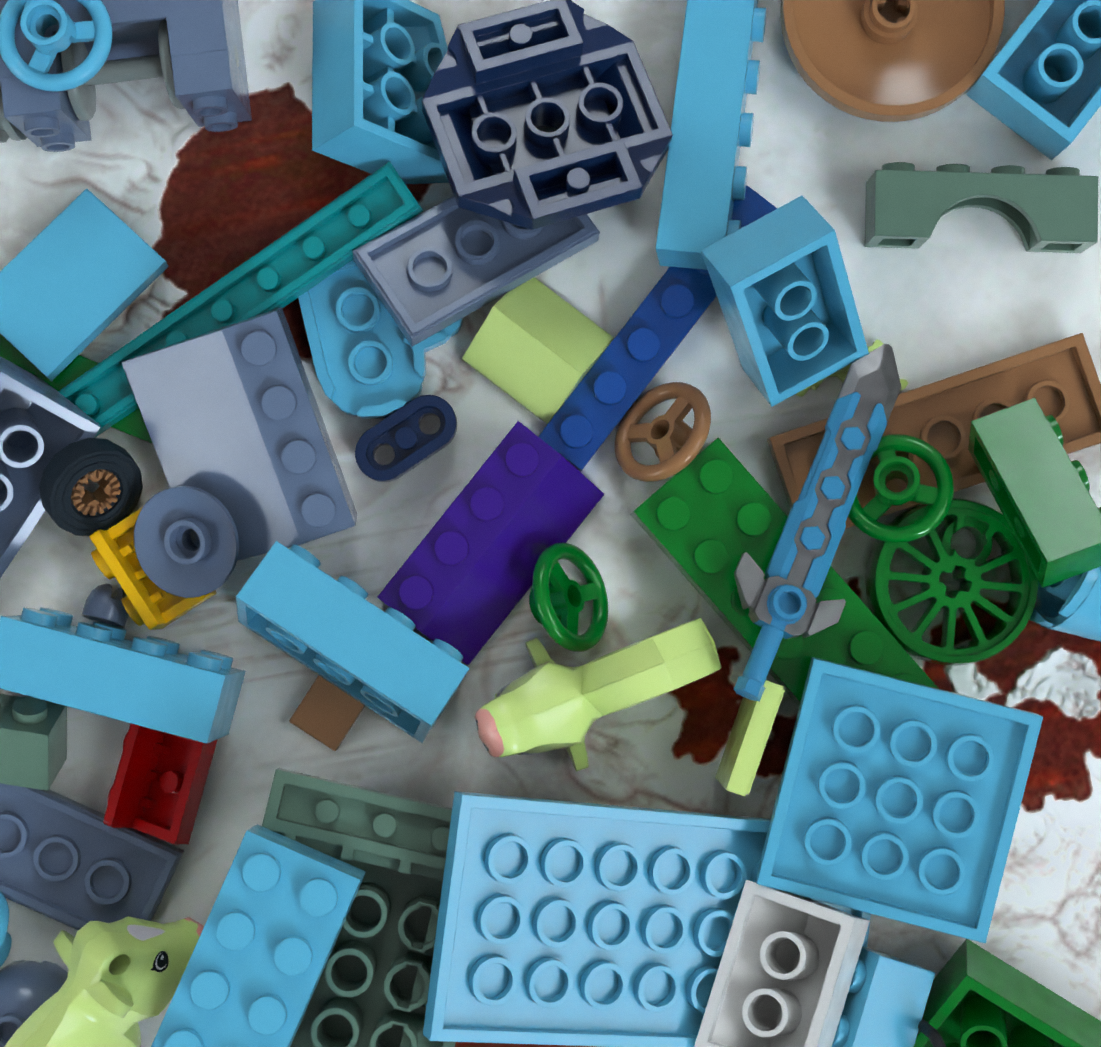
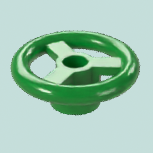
M902 434L882 436L877 450L873 452L871 457L873 459L877 456L879 460V465L876 467L873 477L876 496L862 508L856 495L848 518L859 530L877 540L890 543L913 541L932 532L948 514L954 496L952 472L941 453L924 440ZM895 451L908 452L924 460L934 473L937 488L920 484V473L917 466L905 457L896 456ZM892 479H901L907 484V487L901 492H893L886 487V484ZM913 501L932 506L925 516L908 525L890 526L877 522L892 505L898 506Z
M556 543L546 548L539 556L533 572L532 588L529 594L531 612L557 644L574 652L587 651L600 641L608 622V598L603 579L592 559L577 546L569 543ZM565 559L573 563L582 573L587 584L580 586L576 581L570 580L558 563V560ZM592 600V618L589 628L584 634L578 635L579 612L584 608L586 601Z

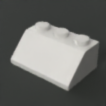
M746 880L694 1047H832L870 921L800 896Z

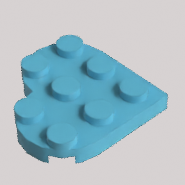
M354 260L298 297L316 376L325 395L344 413L362 419L386 418L413 399L419 397L426 375L425 353L445 344L462 327V319L412 347Z

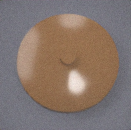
M781 0L780 20L782 35L790 59L800 76L817 95L839 110L856 117L880 122H900L922 118L938 112L952 104L972 87L987 68L999 44L1005 16V0Z

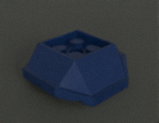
M548 0L459 24L448 44V51L435 71L422 98V112L458 207L531 230L640 199L668 151L673 136L634 41L610 25L584 14V9L571 0ZM550 126L556 129V131L544 132L536 127Z

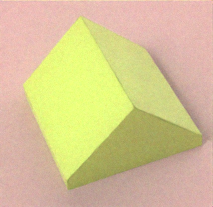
M534 277L507 292L492 307L463 355L462 360L544 423L548 424L613 341L614 337Z

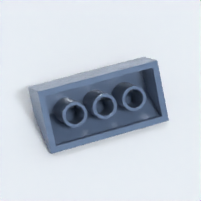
M1 356L0 578L46 511L42 506L39 491L45 467L56 453L70 443L94 438L101 428L99 423L44 380Z

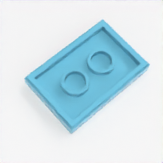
M86 188L0 271V334L52 382L169 266L155 250Z

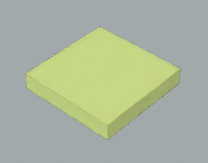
M765 680L763 685L765 690L760 702L743 697L715 779L725 790L744 797L746 794L749 795L785 692L784 686Z

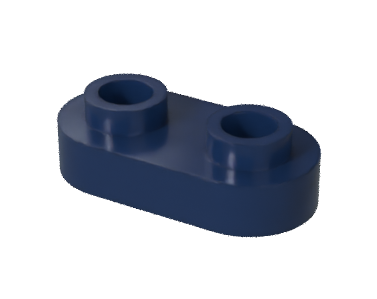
M423 395L413 399L367 430L359 438L355 449L358 467L366 476L378 482H391L399 479L451 443L457 432V417L453 408L447 401L435 395ZM427 415H435L440 419V428L434 434H425L421 431V420ZM383 445L393 447L395 452L393 461L387 465H380L375 459L377 449Z

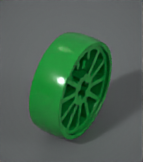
M953 498L950 510L946 515L947 524L940 529L938 534L936 529L925 535L935 559L932 561L907 542L890 543L876 540L867 562L865 588L871 612L909 655L930 663L958 666L986 660L1004 650L1019 636L1034 611L1038 594V579L1001 513L979 502ZM920 504L897 516L888 525L903 526L914 523L925 516L932 506ZM961 528L968 529L976 540L975 551L967 559L958 555L955 549L951 547L952 535ZM993 537L1001 547L1002 555L986 561L992 550ZM896 549L924 568L922 573L912 574L891 571L890 564ZM1008 562L1011 583L984 581L981 579L983 573ZM955 570L953 578L961 582L958 591H948L946 593L947 586L939 582L941 573H952ZM889 580L918 582L922 591L893 604L890 599L888 582ZM980 590L1008 591L1010 596L1005 611H1002L981 596ZM927 599L931 603L912 630L909 631L899 619L898 612ZM971 603H974L996 619L994 628L986 635H984ZM941 608H943L941 643L934 646L923 641L922 635ZM958 609L972 640L965 646L954 648Z

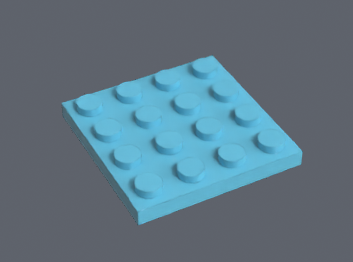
M812 657L756 875L757 884L986 943L1043 716Z

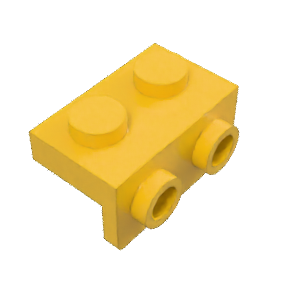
M140 508L108 530L99 529L91 534L89 537L97 548L91 552V555L104 576L109 580L115 577L124 590L126 596L121 601L130 618L138 626L145 624L149 630L163 629L217 594L215 590L204 596L194 598L178 597L165 592L148 578L140 566L134 547V528L137 517L142 509Z

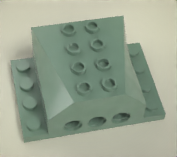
M277 768L275 770L262 827L366 871L290 1047H455L456 1042L429 1041L423 1035L452 808Z

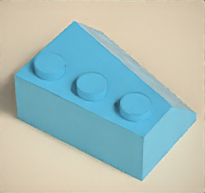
M409 0L313 1L312 151L371 174L388 162H391L405 184L449 183L422 112V98L435 71L448 51L438 14Z

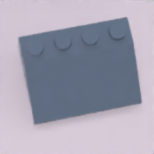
M282 307L121 362L169 487L191 486L202 489L212 494L226 507L234 520L238 532V560L266 554L276 541L290 548L293 544L301 545L356 525L357 511ZM192 529L190 532L191 542L196 547H200L199 537Z

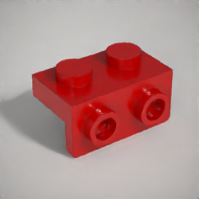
M130 723L129 730L123 741V752L114 784L108 794V805L103 819L104 825L112 828H133L175 845L189 844L218 739L206 744Z

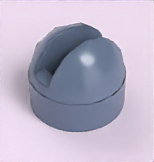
M106 583L97 586L86 599L81 615L97 622L125 628L129 615L121 601L126 596L124 590L119 587L112 595V586Z

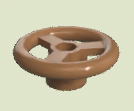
M671 382L654 387L640 396L622 418L615 437V455L622 470L636 480L654 482L669 478L687 467L701 451L710 430L711 410L704 394L690 384ZM669 399H676L664 415L658 416L651 423L638 424L643 416L657 404ZM692 408L694 411L693 428L683 421ZM647 442L654 448L660 463L644 465L637 462L632 455L631 443Z

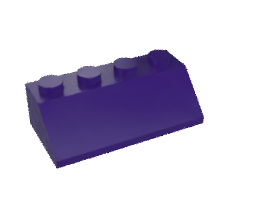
M517 421L377 598L387 606L406 615L414 622L415 628L432 641L440 639L453 646L463 655L462 662L469 665L532 586L534 568L541 553L553 544L566 543L601 500L604 493L560 453Z

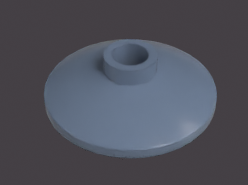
M176 486L158 492L142 507L135 523L134 547L140 566L155 585L172 595L194 598L215 591L229 579L238 560L239 537L232 516L216 497L196 487ZM192 529L199 537L200 547H196L191 542L190 532Z

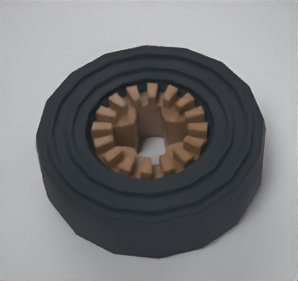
M87 438L70 443L56 453L43 470L39 485L43 508L58 527L76 536H90L99 529L108 530L128 517L138 505L143 489L140 468L131 455L123 447L108 439ZM88 479L92 482H97L99 485L92 493L86 489L84 490L83 483L89 484Z

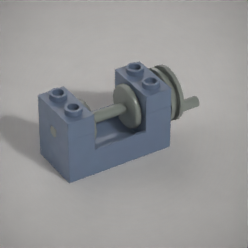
M0 0V14L8 0ZM53 0L62 6L73 22L92 21L89 12L78 1ZM101 0L109 13L112 24L113 38L110 53L103 67L92 79L79 87L66 91H44L23 83L11 73L0 55V143L7 142L9 137L16 141L28 138L44 151L63 152L75 148V142L92 140L89 120L93 118L96 112L95 85L164 77L165 86L172 104L179 109H186L198 127L205 126V129L208 131L223 132L237 128L238 122L252 120L238 0ZM20 15L15 28V44L21 58L29 64L36 48L24 36L21 30ZM59 25L49 26L45 31L44 37L55 35ZM94 41L71 43L66 50L57 53L48 74L64 73L80 65L89 55Z

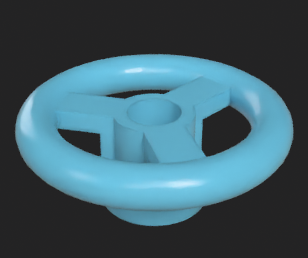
M8 0L0 14V55L5 65L20 81L39 90L51 92L66 91L88 82L103 67L112 46V24L101 0H76L86 8L92 21L73 22L62 6L53 0ZM20 15L21 30L24 36L36 48L29 64L21 58L15 44V28ZM59 25L55 35L44 37L45 31L49 26ZM94 41L89 55L80 65L64 73L48 74L57 53L66 50L71 43Z

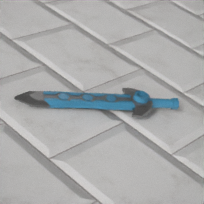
M883 344L868 355L851 363L825 425V433L799 497L792 505L765 574L747 552L741 555L734 572L742 608H749L748 615L753 624L761 627L742 676L738 677L734 687L736 694L749 700L760 702L765 690L763 685L782 638L790 639L800 635L803 638L809 637L838 623L846 604L845 599L826 600L816 603L815 598L819 596L845 531V522L873 452L879 446L901 390L893 348L889 344Z

